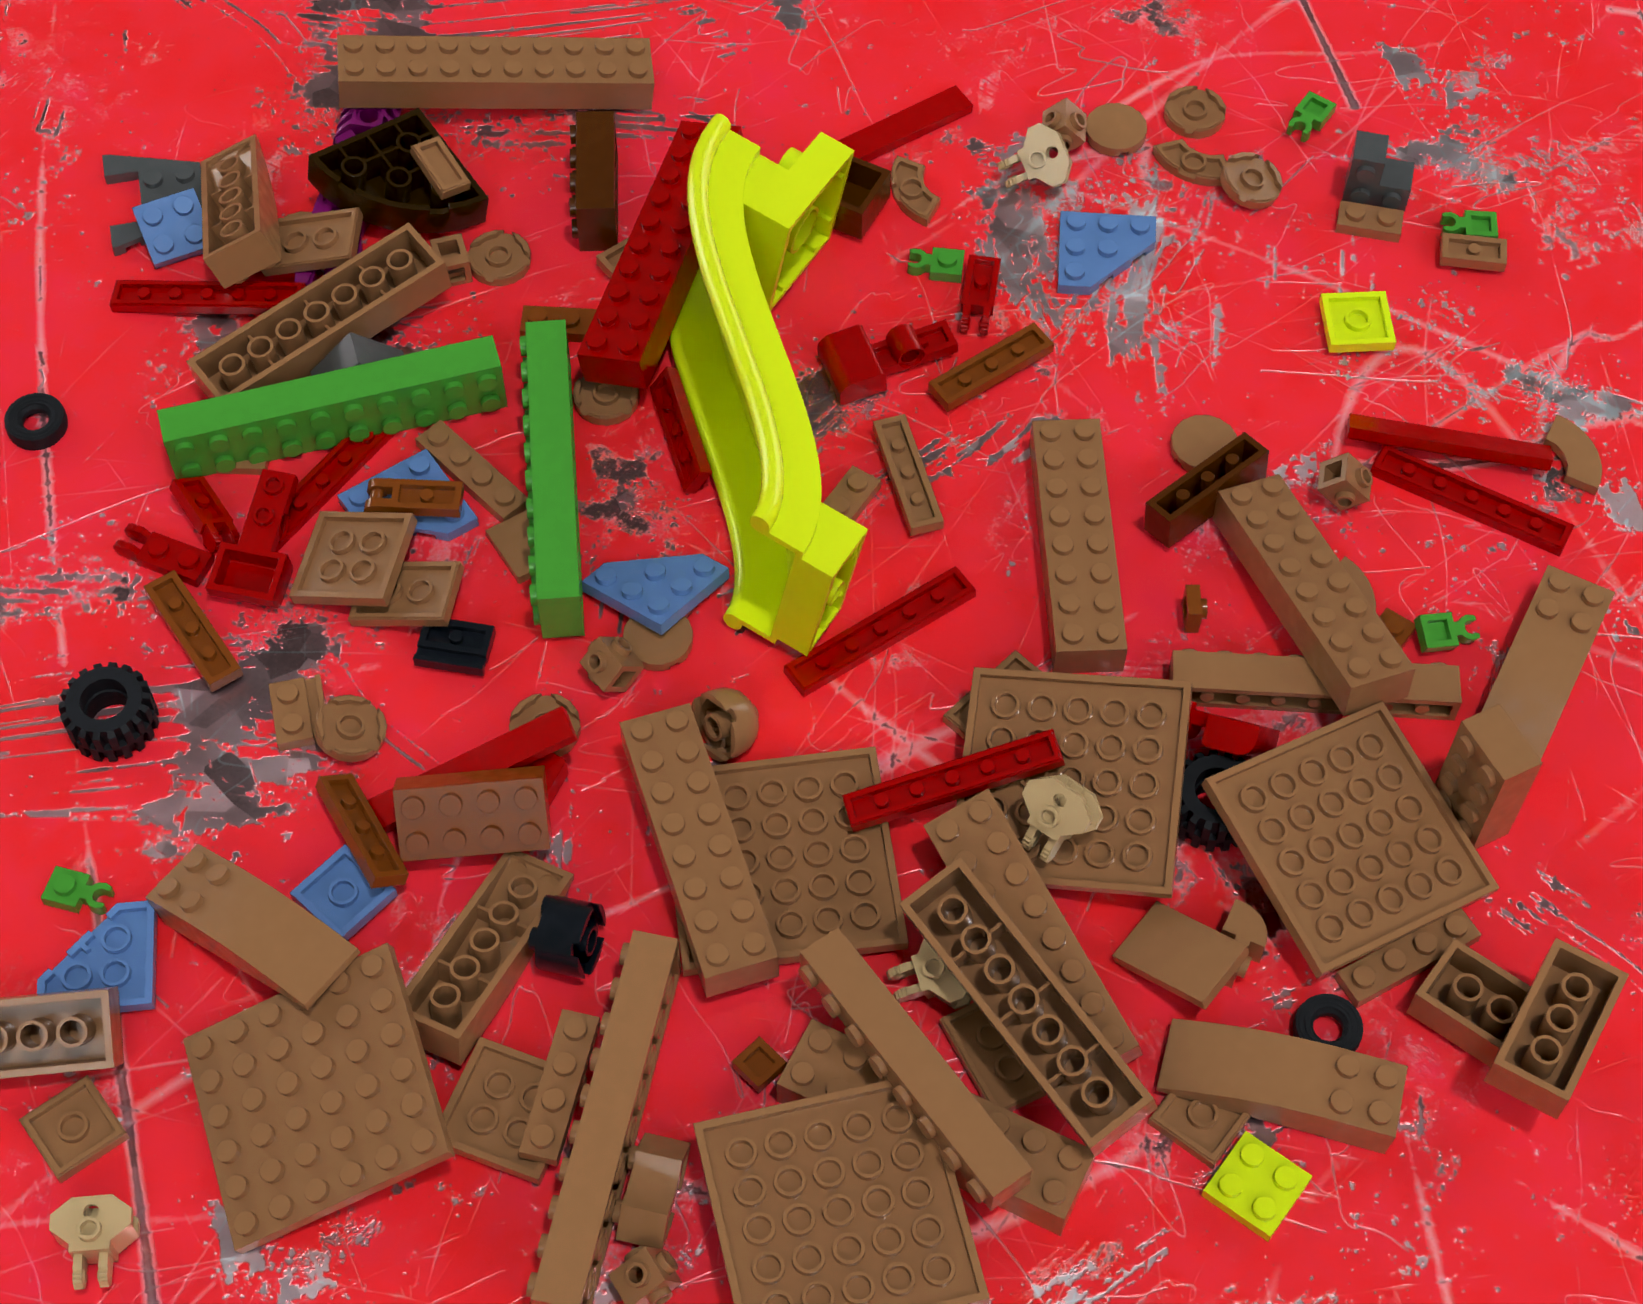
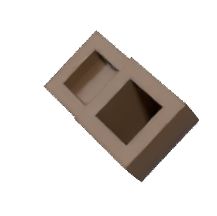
M1238 899L1235 900L1221 933L1246 945L1250 954L1225 984L1229 988H1232L1237 976L1245 977L1251 961L1260 963L1267 942V928L1261 915L1252 906Z

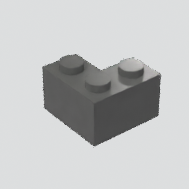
M1357 130L1346 172L1342 201L1403 210L1405 212L1411 192L1415 162L1386 158L1389 135Z
M349 332L310 372L311 376L401 356L404 353L403 350Z

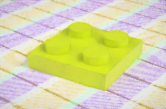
M1386 291L1321 293L1319 305L1329 353L1394 350L1396 338Z
M1245 1131L1204 1188L1201 1196L1269 1242L1311 1181L1312 1175Z

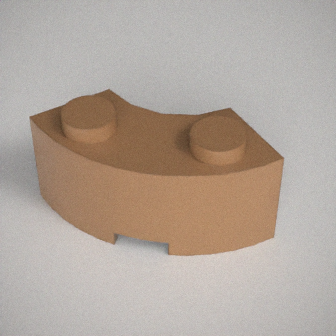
M645 1132L639 1145H632L627 1162V1169L632 1170L623 1200L617 1199L612 1215V1222L618 1224L616 1240L663 1249L675 1215L671 1211L677 1190L682 1189L690 1152V1142Z

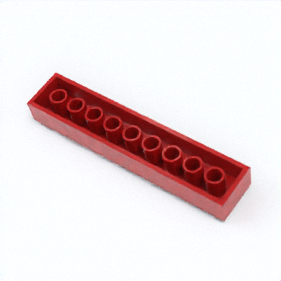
M681 121L577 352L585 381L648 389L699 269L689 223L687 182L694 148L708 123ZM731 126L730 130L743 137L741 126Z

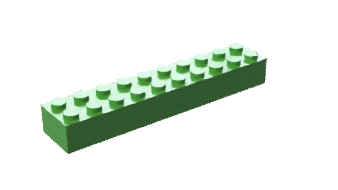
M566 320L525 322L526 336H520L521 356H527L523 357V362H521L522 382H528L524 383V389H522L523 409H526L525 415H523L524 436H526L524 456L525 463H527L525 482L526 490L528 491V498H526L527 518L529 519L527 536L530 548L528 563L532 581L529 589L531 606H533L534 625H541L543 639L585 636L571 362Z
M493 335L165 408L157 410L163 443L176 479L216 474V470L222 473L230 472L236 467V462L249 460L251 464L267 462L268 460L273 461L286 457H296L300 454L316 450L330 449L347 437L351 441L362 442L363 439L369 437V432L372 431L374 435L380 434L382 431L386 434H396L408 429L427 427L437 423L439 420L462 419L469 415L493 412L497 409L508 407L500 359Z

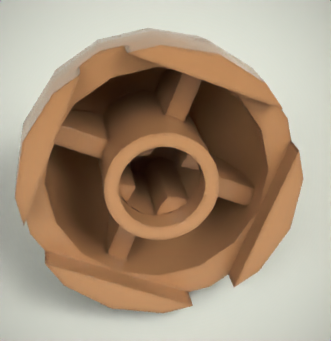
M727 687L700 694V697L693 700L691 708L701 736L706 742L704 745L709 757L723 762L748 751L757 739L759 730L758 710L751 700L741 691Z

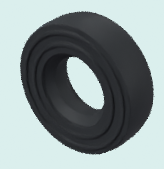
M33 393L17 399L9 406L5 414L4 423L9 438L17 446L26 450H42L56 444L64 436L68 426V419L63 405L55 397L44 393ZM43 413L49 417L48 423L40 429L28 430L23 426L25 419L33 414Z
M1319 994L1310 997L1298 1008L1293 1020V1036L1356 1051L1363 1036V1022L1358 1010L1348 1000L1333 994ZM1321 1016L1333 1017L1341 1024L1342 1036L1335 1041H1325L1314 1032L1313 1022Z

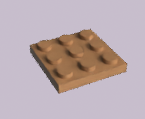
M320 511L289 594L293 603L388 607L418 522L414 514Z
M479 1037L443 1112L455 1154L532 1183L541 1184L549 1164L520 1158L518 1151L545 1067V1060ZM585 1075L584 1080H583V1084H582V1087H581V1090H580V1094H579L577 1103H578V1101H579V1099H580V1095H581V1091H582L583 1085H584V1083H587V1077H586V1075Z

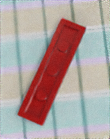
M665 367L650 386V391L683 491L695 494L712 474L678 370Z

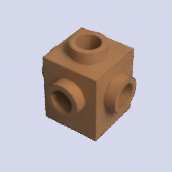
M1067 97L1043 111L1042 124L1061 134L1068 152L1086 142L1087 114Z
M1349 452L1320 462L1317 490L1342 511L1370 501L1371 485L1373 483L1372 473Z
M599 636L591 642L587 653L580 661V664L588 672V678L595 685L599 686L603 692H626L645 667L632 651V645L622 637Z
M639 1246L625 1255V1262L608 1275L624 1304H664L673 1296L671 1291L682 1284L676 1272L678 1265L673 1256L664 1249L648 1246Z

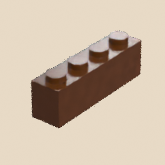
M1243 432L1148 500L1145 508L1144 529L1167 548H1170L1214 515L1218 491L1266 478L1269 450L1246 432Z

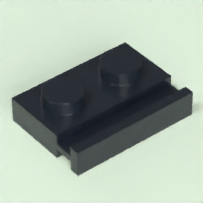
M450 619L448 626H423L417 643V652L413 657L414 665L484 676L485 665L488 663L496 635L495 626Z

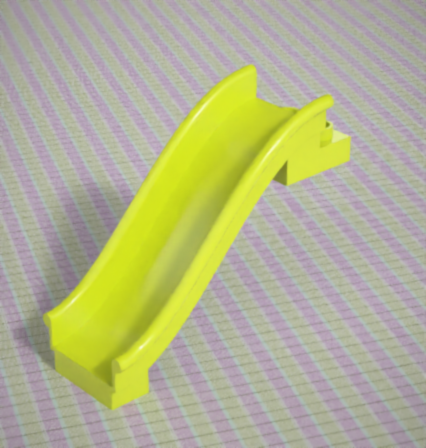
M715 114L699 137L693 151L688 172V215L699 269L669 340L675 366L710 464L711 475L721 502L732 546L735 577L731 602L723 616V620L733 629L739 630L742 626H745L774 644L777 640H780L808 656L842 608L868 529L821 502V472L812 427L795 375L770 311L831 238L855 150L820 132L804 152L791 147L783 155L779 164L760 154V146L730 130L731 123L726 116Z

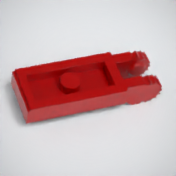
M969 254L961 302L960 332H968L971 321L970 313L983 314L979 325L980 335H988L990 315H993L1001 258Z
M204 476L172 479L169 487L170 491L198 533L202 534L203 544L210 553H217L220 542L238 544L240 534L233 524L234 520Z
M129 523L124 531L131 539L144 544L141 550L133 543L125 542L121 539L116 541L113 546L117 554L137 562L139 566L162 575L175 570L182 582L194 587H199L215 560L214 555L210 552L156 532L151 533L146 528L133 523Z

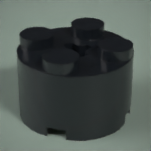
M546 895L541 905L542 916L539 925L531 929L528 939V948L535 950V965L540 970L584 979L586 978L584 974L590 975L594 971L602 951L604 938L597 937L599 925H606L605 910L601 904L558 895Z

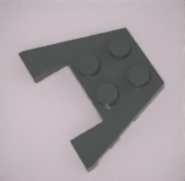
M102 155L107 185L139 180L142 204L194 188L202 208L200 162ZM137 222L110 226L112 249L115 256L126 253V248L140 242L141 246L145 245Z

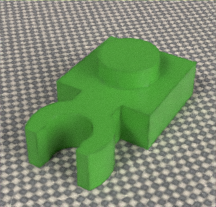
M1309 91L1294 109L1286 134L1291 135L1294 130L1303 131L1301 141L1306 142L1310 138L1312 128L1317 131L1323 128L1335 113L1337 104Z
M1464 210L1462 217L1452 212L1442 213L1440 224L1449 226H1443L1441 236L1442 232L1498 238L1497 212Z
M933 247L932 254H926L921 249H910L909 261H917L918 263L908 262L907 273L918 276L926 272L930 273L929 280L961 283L965 250Z
M1452 612L1419 615L1414 619L1421 652L1454 650L1459 646V642L1462 644L1473 643L1480 638V634L1468 633L1465 625H1470L1476 620L1475 616L1464 615L1454 622Z
M56 866L41 896V900L44 905L78 914L84 904L88 905L93 913L104 915L107 912L105 905L101 902H96V900L103 895L114 897L115 893L113 888L107 883L92 885L94 881L89 874Z

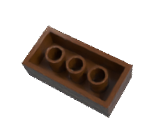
M614 111L576 112V125H570L571 144H576V147L570 149L571 168H576V170L570 173V192L575 193V195H572V198H569L570 217H576V219H572V237L579 238L580 251H605L618 244V149Z

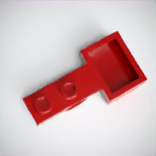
M945 319L916 330L910 324L895 326L887 333L885 340L874 344L870 343L863 326L855 325L825 336L818 343L817 351L820 362L840 406L886 391V376L958 352V343Z
M262 469L238 544L220 542L205 587L209 595L273 608L281 606L292 575L293 565L288 554L275 551L278 542H283L288 533L290 522L288 512L298 484V478L295 474Z
M1191 701L1188 740L1196 737L1200 733L1201 728L1205 727L1202 743L1208 748L1253 758L1276 748L1280 730L1196 709L1197 702Z

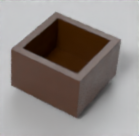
M853 156L833 229L862 240L890 197L891 171Z

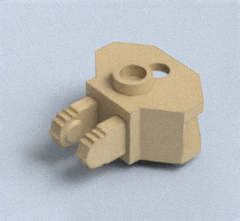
M1038 123L1028 128L1023 148L1017 150L1018 154L997 163L999 170H1006L1018 162H1022L1026 172L1014 175L1004 182L1008 189L1024 181H1033L1035 179H1039L1052 187L1063 185L1068 182L1073 162L1061 134ZM1056 147L1058 155L1055 158H1051L1049 151Z
M1066 774L1029 780L1022 795L1030 814L1027 820L1030 826L1021 841V845L1029 851L1037 844L1042 833L1047 835L1049 839L1042 849L1039 858L1048 864L1055 857L1064 840L1070 839L1074 834H1083L1097 830L1103 819V814L1096 794Z
M923 939L918 954L911 956L912 961L894 966L886 972L888 980H900L914 974L917 975L919 983L900 988L893 994L899 1003L925 995L928 999L937 997L956 1010L970 1005L972 1000L925 939Z
M113 1194L71 1197L50 1214L49 1231L57 1242L68 1250L73 1258L72 1284L74 1290L86 1289L88 1264H98L97 1280L100 1288L111 1286L113 1262H118L119 1253L140 1237V1220L133 1215L134 1210Z

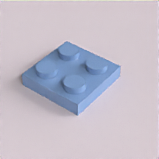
M194 188L132 207L155 269L203 254L202 208Z
M346 844L290 892L291 898L295 903L328 925L347 941L398 896L393 886L371 889Z

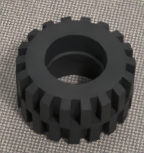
M109 662L107 667H102L101 663L93 665V670L87 671L85 668L80 671L79 678L75 679L72 677L68 681L69 689H63L60 695L63 701L59 702L61 720L75 748H79L81 754L86 757L92 754L94 760L103 761L104 757H108L109 762L118 761V756L122 755L127 759L133 756L131 752L135 749L141 751L146 747L145 740L151 741L155 735L153 729L158 728L159 724L157 705L147 681H144L142 674L138 671L133 672L131 666L124 664L119 668L115 662ZM125 705L120 713L111 718L103 720L94 719L96 714L105 707Z
M1209 750L1208 756H1204L1200 752L1194 754L1193 761L1189 758L1186 759L1178 834L1183 841L1189 838L1192 840L1191 846L1198 849L1199 844L1206 846L1205 851L1211 852L1214 851L1215 847H1220L1221 852L1228 851L1231 844L1238 847L1216 809L1204 805L1197 796L1206 793L1201 785L1206 778L1246 761L1242 757L1236 760L1232 758L1233 754L1225 752L1223 756L1218 755L1217 750Z

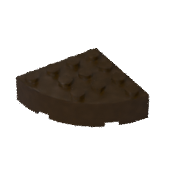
M419 108L309 155L308 180L326 199L341 210L359 207L363 214L362 221L395 231L409 222L418 233H444L466 229L486 221L488 196L441 136L440 138L470 180V190L441 200L410 154L412 145L440 136Z

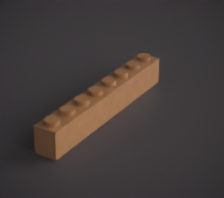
M1195 649L1173 650L1169 665V680L1192 681L1191 701L1197 702V706L1342 714L1302 655L1274 656L1261 652L1237 654L1230 651L1201 652ZM1441 662L1431 664L1412 663L1416 669L1408 697L1385 704L1392 717L1454 721L1462 704L1459 666L1447 665Z
M839 927L800 951V968L798 972L808 988L812 989L815 987L823 997L821 1001L828 1014L832 1018L838 1016L846 1026L844 1030L850 1042L856 1048L862 1047L869 1055L868 1062L875 1074L881 1079L886 1077L894 1087L892 1092L897 1102L904 1109L909 1107L918 1118L916 1123L922 1134L928 1140L935 1139L942 1148L941 1155L948 1167L954 1172L959 1170L967 1180V1190L974 1200L978 1203L984 1202L992 1211L1030 1184L1032 1168Z

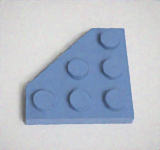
M1061 211L1057 293L1090 295L1099 289V284L1109 277L1113 279L1132 265V261L1140 255L1144 254L1146 256L1153 251L1156 243V216Z
M424 449L337 496L345 512H364L365 501L370 497L367 493L368 482L372 478L450 480L428 450ZM387 495L383 498H391L392 495ZM463 499L460 518L415 516L418 522L413 536H416L418 532L435 535L438 540L451 541L479 526L478 517Z
M704 554L606 562L582 581V589L586 594L656 633L663 635L726 582L730 576L729 568Z
M148 900L116 903L106 913L107 918L92 932L88 930L66 951L67 956L53 970L48 968L37 979V994L118 986L120 1013L155 1009L156 911Z

